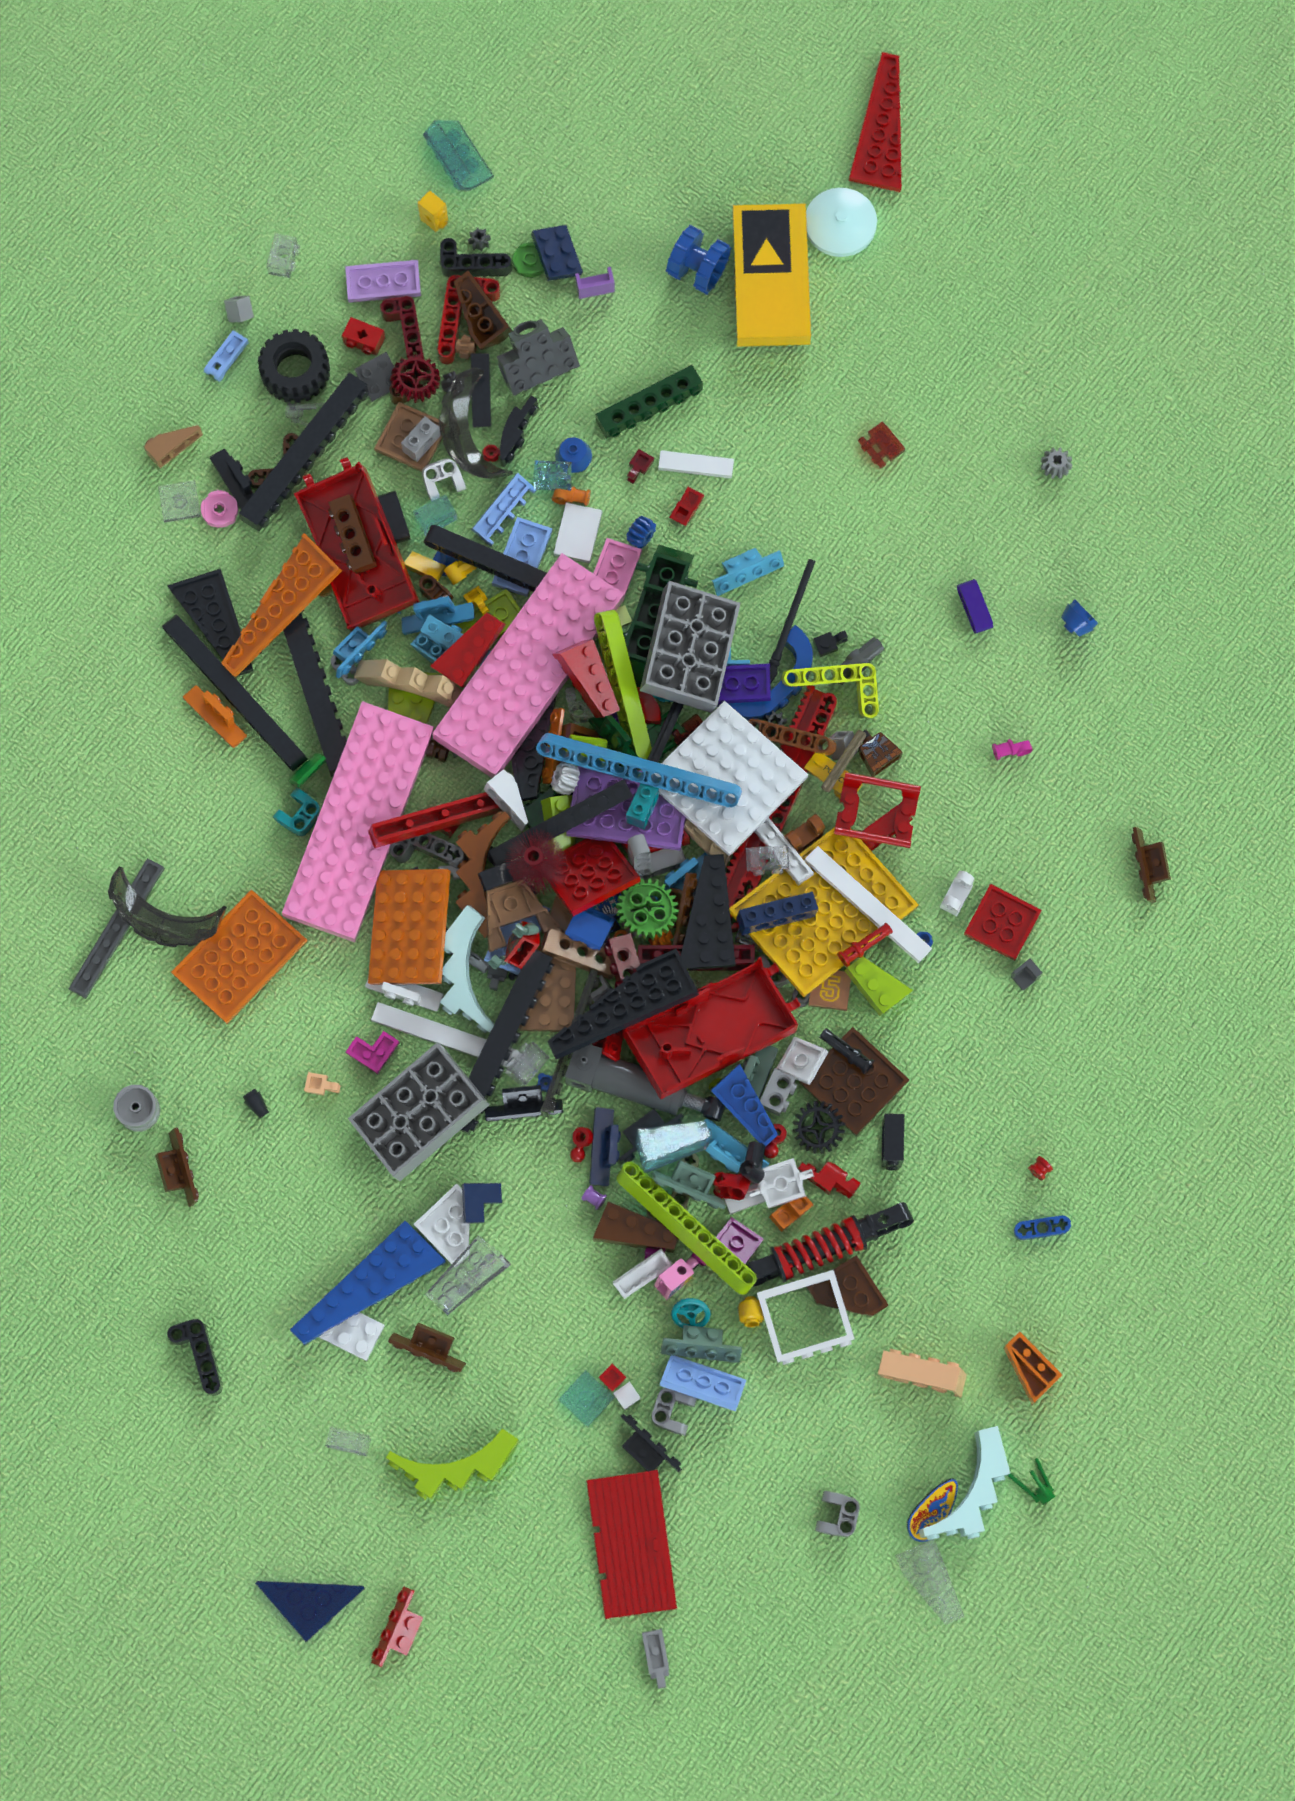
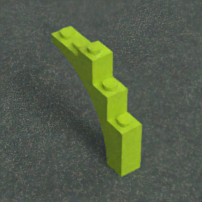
M501 1429L494 1439L480 1451L451 1463H418L405 1459L392 1451L388 1453L386 1458L389 1460V1466L397 1471L401 1468L406 1472L404 1476L413 1482L416 1479L418 1480L414 1486L418 1490L416 1494L426 1500L428 1497L430 1499L434 1498L445 1480L448 1481L446 1485L456 1491L458 1488L463 1490L475 1471L478 1472L477 1476L485 1482L488 1479L493 1482L519 1443V1439Z

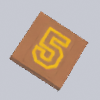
M845 971L834 973L810 992L808 1006L847 1011L851 983L850 977Z

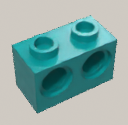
M640 783L626 814L628 824L645 830L659 799V788Z

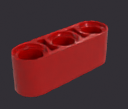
M898 805L862 832L892 837L894 835L893 826ZM861 839L871 851L882 844Z

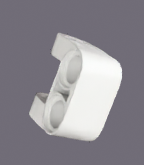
M451 459L439 460L422 469V478L431 502L440 499L435 482L451 476L457 492L466 489L459 468ZM447 462H451L453 466L450 472H445L443 469L444 464ZM429 469L435 470V476L432 479H428L426 476V472Z
M960 870L944 897L940 908L958 916L973 887L974 877Z

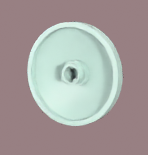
M848 188L826 190L817 195L806 210L807 237L815 248L827 255L846 257L857 254L864 250L874 238L877 227L875 209L864 195Z

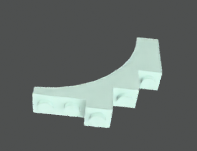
M467 905L445 935L444 951L449 955L453 953V955L443 966L442 979L451 985L453 983L454 985L440 1003L444 1005L442 1009L448 1014H459L462 1010V1015L470 1021L472 1019L475 1020L480 1030L484 1033L487 1031L490 1033L495 1023L487 1017L478 1004L469 976L471 946L477 930L485 917L473 907Z
M998 1426L974 1433L977 1446V1465L967 1495L959 1506L945 1519L919 1530L921 1538L927 1537L929 1541L939 1538L941 1533H946L947 1536L958 1534L959 1529L961 1537L967 1536L968 1539L980 1537L979 1533L985 1531L979 1507L981 1511L993 1508L992 1504L998 1501L992 1479L994 1482L1005 1480V1476L1010 1474Z

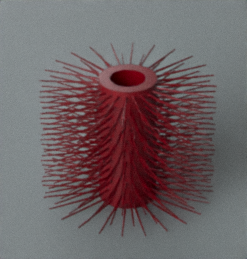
M533 830V838L530 836L529 839L527 834L530 843L529 848L524 841L522 843L519 840L521 847L515 852L517 854L510 855L515 857H509L516 859L510 861L515 864L507 867L512 869L510 870L511 876L513 875L512 878H520L517 883L520 881L522 885L527 883V885H530V888L533 883L532 887L535 890V882L540 894V889L543 893L542 888L544 887L546 890L543 878L545 877L550 885L551 877L556 882L554 877L559 875L556 872L564 869L554 866H566L560 865V863L567 860H563L566 859L563 858L565 855L561 858V854L565 853L560 852L559 845L557 847L558 843L550 844L552 841L548 842V837L545 841H541V844L539 841L540 835L538 842L536 837L534 841Z

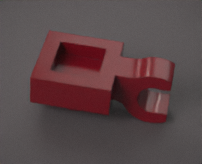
M638 449L629 462V467L632 469L627 475V481L634 484L639 473L645 475L654 462V457Z

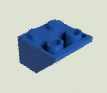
M591 907L573 916L565 934L573 941L585 943L590 949L600 950L607 940L616 918Z

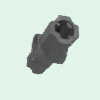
M873 637L860 649L857 648L852 651L841 665L871 663L885 648L878 639ZM845 668L843 671V676L846 679L851 676V671L848 668Z

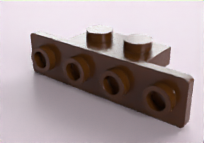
M1133 827L1131 836L1137 848L1135 857L1137 862L1140 863L1139 876L1144 883V888L1142 889L1143 896L1147 901L1155 903L1156 897L1153 884L1171 880L1164 843L1158 842L1145 846L1142 829Z
M686 873L683 890L670 888L671 892L669 895L676 896L673 902H678V906L675 909L679 910L678 914L675 915L677 920L673 922V928H676L673 945L684 944L690 919V909L694 902L693 893L698 882L696 878L697 873Z
M177 1127L169 1132L173 1150L157 1153L155 1156L165 1192L184 1189L187 1203L190 1207L198 1202L199 1193L197 1188L194 1187V1175L192 1170L189 1169V1158L187 1152L184 1151L183 1136L179 1133Z
M421 1323L416 1325L411 1339L393 1333L388 1340L395 1348L408 1350L412 1355L422 1356L429 1359L433 1364L446 1366L452 1372H461L466 1365V1362L449 1356L454 1337Z

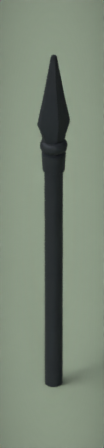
M808 559L776 649L769 660L771 684L777 676V668L780 665L779 662L816 562L812 559Z

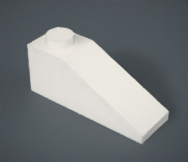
M503 769L486 783L484 790L503 812L506 811L510 815L512 822L520 831H523L528 820L514 777Z

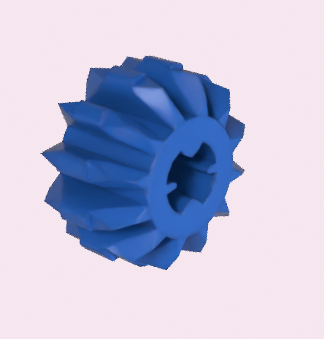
M640 516L629 528L627 541L640 549L647 546L654 536L656 524L651 519Z

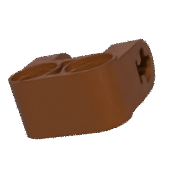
M814 814L804 824L794 831H790L784 837L800 854L824 835L825 825L820 817Z

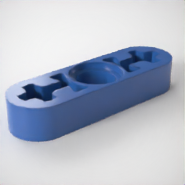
M1063 1215L1021 1221L1014 1227V1235L1019 1240L1063 1235L1070 1230L1071 1221ZM1060 1220L1067 1224L1064 1230H1061V1227H1054V1232H1051L1052 1225L1050 1221H1053V1225L1059 1224ZM1039 1223H1045L1048 1226L1046 1233H1040L1037 1230ZM1030 1224H1034L1033 1232L1035 1235H1032V1231L1026 1232L1025 1236H1022V1233H1018L1021 1226L1024 1229H1030Z

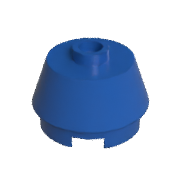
M571 437L564 440L558 446L555 459L558 466L567 473L583 472L592 460V451L586 442L579 438Z
M1076 599L1067 604L1061 616L1066 623L1064 627L1071 634L1075 632L1079 637L1093 631V628L1098 624Z

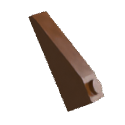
M469 271L465 272L454 281L463 308L470 336L481 350L500 344L509 337L508 333L513 332V330Z

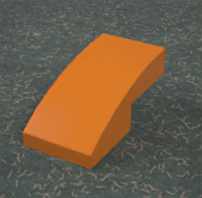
M806 1196L785 1203L773 1212L769 1218L782 1232L812 1208L814 1204Z

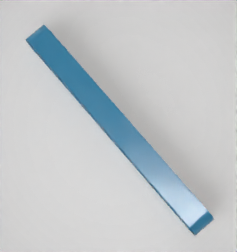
M552 733L544 734L536 746L537 752L544 757L726 807H735L742 795L741 788L734 783ZM673 778L678 779L679 782H675ZM691 783L696 784L698 787L692 786Z

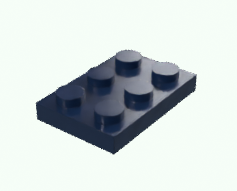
M566 225L532 231L531 235L547 281L575 277L576 273H579V276L582 275L583 270Z

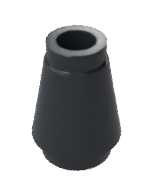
M256 1088L243 1096L244 1103L259 1118L269 1113L260 1091L258 1092Z

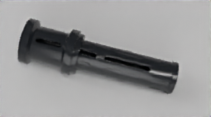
M828 1028L824 1029L819 1037L844 1055L851 1065L854 1064L861 1069L864 1075L875 1062L873 1059L870 1060L864 1056L860 1049H854Z

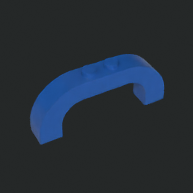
M795 625L790 630L785 643V647L794 655L796 660L793 669L812 668V646L805 633ZM808 671L806 673V680L808 679L811 671ZM789 673L787 675V681L789 683H793L795 681V675L793 673ZM781 680L771 690V701L728 704L747 721L750 719L763 721L766 715H772V711L777 712L780 708H785L789 703V699L793 695L797 696L800 693L802 686L789 687L784 685Z

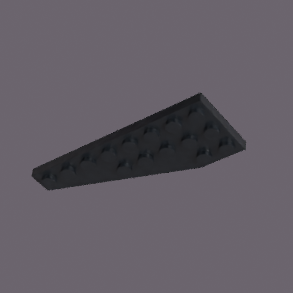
M677 949L638 966L636 972L630 977L627 975L618 987L610 989L589 1007L590 1010L576 1017V1021L568 1028L564 1027L547 1042L555 1059L562 1058L698 996V990Z

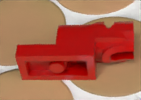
M802 1162L798 1167L800 1173L812 1169L814 1177L807 1180L828 1195L836 1188V1192L850 1199L861 1185V1182L854 1177L846 1181L848 1173L831 1162H827L819 1174L816 1172L817 1169L809 1163L804 1164Z

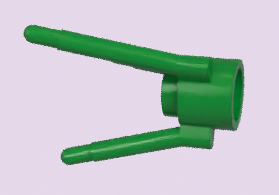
M1038 1458L1035 1459V1462L1045 1484L1041 1483L1033 1470L1030 1471V1474L1039 1486L1035 1490L1037 1494L1033 1493L1011 1473L1007 1475L1027 1492L1036 1503L1040 1501L1042 1505H1045L1055 1497L1054 1489L1050 1485Z

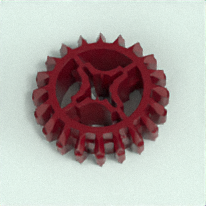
M416 354L414 358L407 355L406 360L401 357L400 363L396 362L395 368L391 371L390 380L392 381V388H395L396 394L400 393L401 399L407 397V402L410 399H414L415 403L417 399L423 402L425 397L430 400L431 394L435 395L436 389L440 385L439 369H436L435 363L431 364L430 358L424 360L423 355L420 358H417ZM414 374H416V378H418L416 383L415 379H413Z

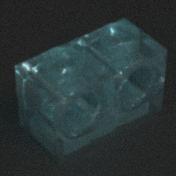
M535 461L534 490L564 489L571 491L572 462Z

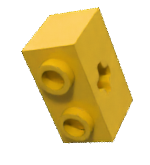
M429 190L418 202L420 220L437 232L448 223L447 207L443 200Z

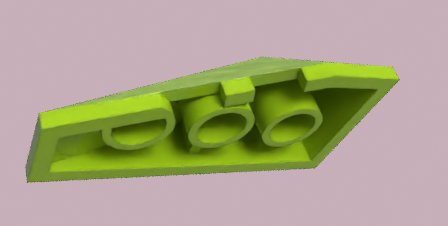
M573 795L549 797L541 800L544 821L570 808ZM566 832L551 841L558 843L557 847L559 845V848L563 851L575 845L577 837L567 836Z

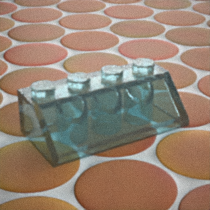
M434 120L423 133L428 146L431 147L437 160L440 161L444 171L449 175L454 187L458 191H470L494 177L459 121Z

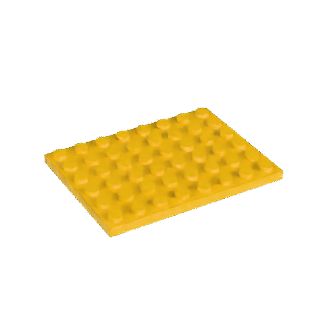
M835 827L799 854L805 860L818 846L900 920H903L919 906L861 839L834 834ZM782 867L730 907L729 911L736 919L740 909L813 891L818 906L815 917L749 933V936L770 960L776 963L783 975L805 997L844 966L837 955L839 951L843 952L851 946L852 942H859L878 929V927L811 867L810 869L814 872V875L799 886ZM880 934L876 935L874 938H872L871 940H869L868 943L871 942V941H872L873 939H875L876 937H878Z

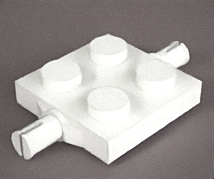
M794 1158L762 1168L765 1172L763 1180L759 1183V1187L748 1190L750 1198L762 1194L766 1200L767 1207L770 1209L806 1197L803 1180L814 1177L812 1169L800 1173Z

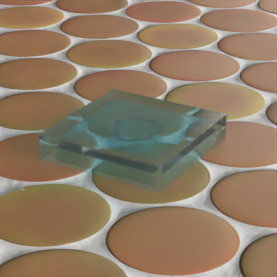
M585 1370L558 1400L586 1427H589L615 1397Z

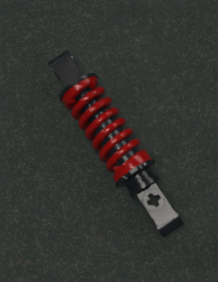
M901 1202L870 1216L866 1214L864 1218L858 1220L854 1215H851L841 1220L840 1226L837 1223H833L830 1230L827 1227H823L821 1235L817 1231L811 1233V1238L808 1235H803L801 1242L798 1239H793L791 1245L785 1242L782 1246L770 1247L771 1255L746 1264L757 1277L753 1287L762 1285L777 1277H780L784 1283L794 1277L792 1268L795 1267L799 1274H804L802 1264L805 1263L808 1269L812 1271L814 1269L812 1260H815L822 1267L824 1265L823 1259L827 1258L828 1262L832 1263L834 1261L833 1255L837 1254L838 1258L842 1259V1252L847 1251L848 1255H852L853 1247L855 1251L866 1250L867 1242L876 1241L880 1236L908 1227L914 1222V1219L907 1204Z

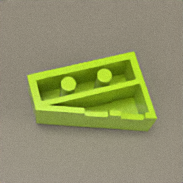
M865 957L859 958L844 970L879 1016L883 1015L913 991Z

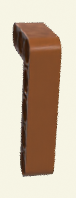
M750 719L748 721L754 727L759 725L758 731L771 742L823 755H832L836 750L835 741L823 735L758 719ZM776 729V734L771 737L772 730ZM793 733V739L788 741V736ZM810 737V744L806 746L805 741ZM827 741L828 747L823 750L822 746Z

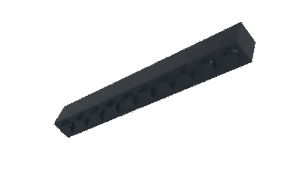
M350 372L347 374L239 512L240 519L258 532L268 525L269 518L273 513L276 514L279 511L283 500H287L290 497L294 486L300 484L305 472L310 471L313 467L315 459L322 456L326 445L335 439L337 431L346 425L347 418L353 415L358 408V404L367 398L369 394L367 383Z
M300 613L283 631L330 775L333 777L347 739L346 736L341 735L340 730L343 729L340 718L336 719L334 714L338 712L335 702H330L329 696L332 695L329 684L325 685L323 679H326L324 668H319L318 662H321L318 651L314 652L312 647L316 645L313 635H308L307 629L310 628L307 617L303 618L302 613Z
M535 950L520 970L469 1075L470 1081L486 1100L488 1096L491 1097L496 1088L494 1083L497 1078H501L504 1072L503 1064L505 1061L508 1062L513 1053L511 1048L514 1043H518L521 1037V1033H519L521 1027L527 1025L530 1018L528 1013L530 1009L535 1008L538 1002L536 996L539 991H543L546 985L544 980L547 974L550 975L554 969L553 958ZM479 1114L460 1131L470 1135L471 1131L474 1132L479 1124V1121H477Z

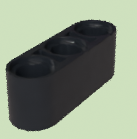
M396 491L379 495L378 499L396 544L411 540Z

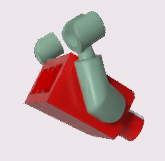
M525 921L517 923L515 925L516 928L511 931L512 935L508 940L506 954L500 956V958L494 955L487 963L494 970L500 965L512 964L522 969L540 945L539 928L534 923Z

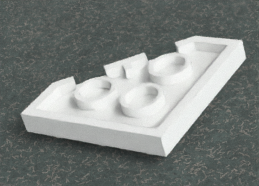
M456 1184L414 1223V1226L454 1268L469 1254L470 1224H464L462 1188Z

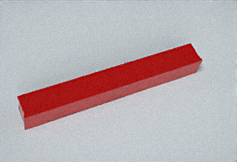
M484 792L371 824L368 834L375 849L491 816L499 811L503 812V810Z

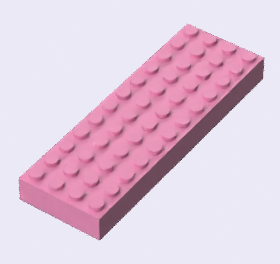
M561 553L433 731V739L489 777L493 778L507 766L569 678L561 668V664L552 654L583 640L593 639L595 642L598 638L594 623L595 614L608 610H617L624 601V593Z
M362 701L283 908V917L356 942L374 894L377 879L384 867L391 845L374 849L368 830L371 824L403 815L433 736V726Z

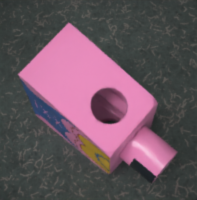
M693 1257L689 1258L686 1262L682 1258L658 1276L654 1286L668 1300L692 1279L694 1275L693 1270L699 1266L698 1262Z

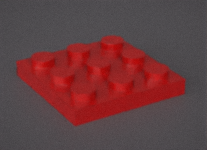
M990 884L964 935L1016 961L1042 910Z

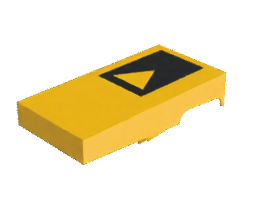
M806 203L733 205L737 347L810 345L811 323Z

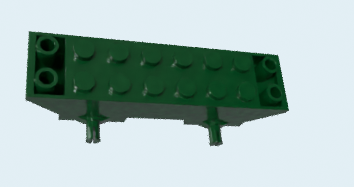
M660 544L648 565L637 562L635 570L645 572L646 580L630 628L626 633H623L636 687L639 688L664 587L669 581L697 588L698 585L697 580L688 578L694 555Z

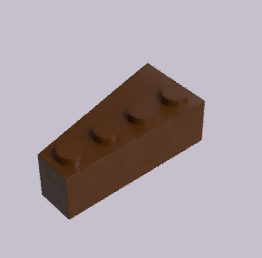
M611 1202L607 1203L593 1236L594 1242L626 1245L635 1248L664 1249L665 1252L674 1253L679 1241L662 1223Z

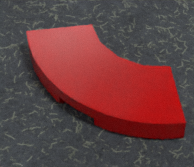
M637 687L645 723L661 724V711L657 701L651 694L641 692L640 688Z

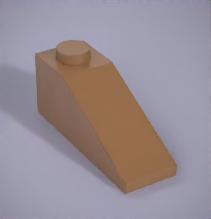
M196 425L159 434L154 438H150L143 447L146 454L161 469L203 434L201 428Z

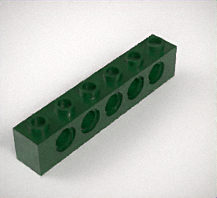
M690 365L596 413V423L606 439L614 438L621 431L632 429L637 423L648 421L653 415L667 411L670 406L681 404L686 398L698 395L703 390V382L693 365ZM685 385L686 388L680 389L678 386ZM669 393L670 396L663 397L662 394ZM649 401L654 402L653 405H647L646 403ZM634 409L638 411L635 414L630 413ZM621 418L622 421L615 422L614 419Z

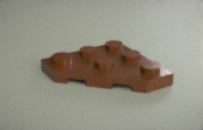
M857 1255L834 1269L846 1311L872 1317L889 1306ZM830 1280L806 1287L816 1304L839 1309Z

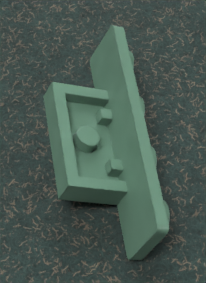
M768 1046L756 1052L755 1056L750 1055L749 1059L745 1060L743 1064V1071L759 1099L778 1052V1049L773 1046Z
M680 1160L671 1177L655 1170L652 1172L654 1182L660 1186L665 1187L667 1185L679 1194L684 1192L696 1201L700 1202L703 1200L708 1202L707 1204L715 1209H725L726 1207L722 1198L708 1193L716 1178L714 1174Z
M683 1325L682 1340L663 1338L661 1354L739 1363L742 1347L722 1345L723 1329Z

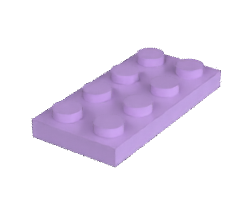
M418 260L345 266L349 303L384 300L403 296H421Z

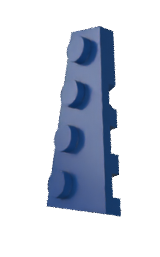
M739 1063L711 1091L752 1136L766 1147L778 1136V1133Z

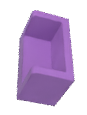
M607 267L606 274L581 279L579 273L575 274L579 299L615 292L611 267Z

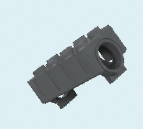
M542 319L526 321L513 328V332L508 333L513 349L497 356L499 369L513 396L533 388L537 384L551 380L555 376H560L573 368L580 367L568 332L564 327L549 332ZM535 328L528 334H520V332L526 329Z

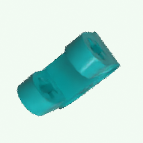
M296 787L290 796L302 805L293 818L278 809L273 818L292 833L298 836H305L316 824L321 810L319 804L313 798ZM310 808L317 809L313 814L307 813ZM300 822L305 823L303 828H295L296 824Z

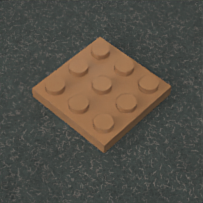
M398 402L374 449L380 454L422 472V469L429 465L449 425L442 420ZM426 416L439 426L441 436L416 462L403 452L401 442Z

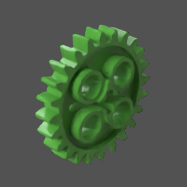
M642 878L639 884L637 883L621 891L620 894L622 896H619L617 899L620 903L616 904V908L620 910L617 911L616 916H622L618 922H625L623 929L629 927V934L636 932V938L640 934L643 935L644 940H646L647 935H650V938L654 940L655 934L661 938L662 932L667 934L668 928L672 929L674 926L673 922L677 920L675 915L678 914L679 910L675 908H677L678 902H673L676 896L669 895L671 889L664 890L666 884H663L661 887L658 886V880L652 884L651 878H649L647 883ZM655 896L659 901H653L650 897ZM632 899H638L640 904L633 903ZM659 914L663 919H657L654 915ZM635 917H642L644 922L637 921Z

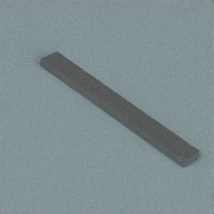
M148 858L129 888L143 904L165 869ZM127 891L118 906L121 913L131 923L142 907L129 891ZM117 909L68 988L85 999L90 994L130 927Z

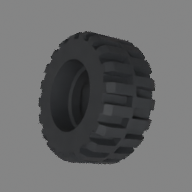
M287 329L283 330V333L280 335L278 333L272 335L273 339H268L265 342L266 347L261 348V356L258 357L259 372L267 391L270 394H274L278 400L284 398V402L291 403V400H295V403H301L303 399L308 401L311 400L312 395L316 397L320 394L319 389L323 390L325 388L326 381L330 377V364L323 343L318 341L315 335L310 336L309 332L305 330L301 333L299 329H293V332H288ZM292 355H301L311 361L309 369L298 377H286L277 371L279 364L285 358Z

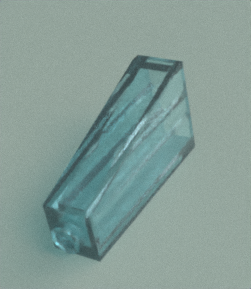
M706 1121L638 1129L635 1143L644 1173L707 1149L709 1140H712V1132L710 1128H707Z

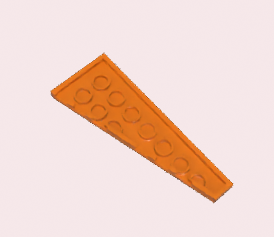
M305 533L301 536L302 539L297 547L293 548L292 555L287 563L283 564V569L277 579L273 580L264 594L255 613H252L251 620L246 628H243L240 632L241 636L236 644L232 645L221 663L234 677H237L342 572Z

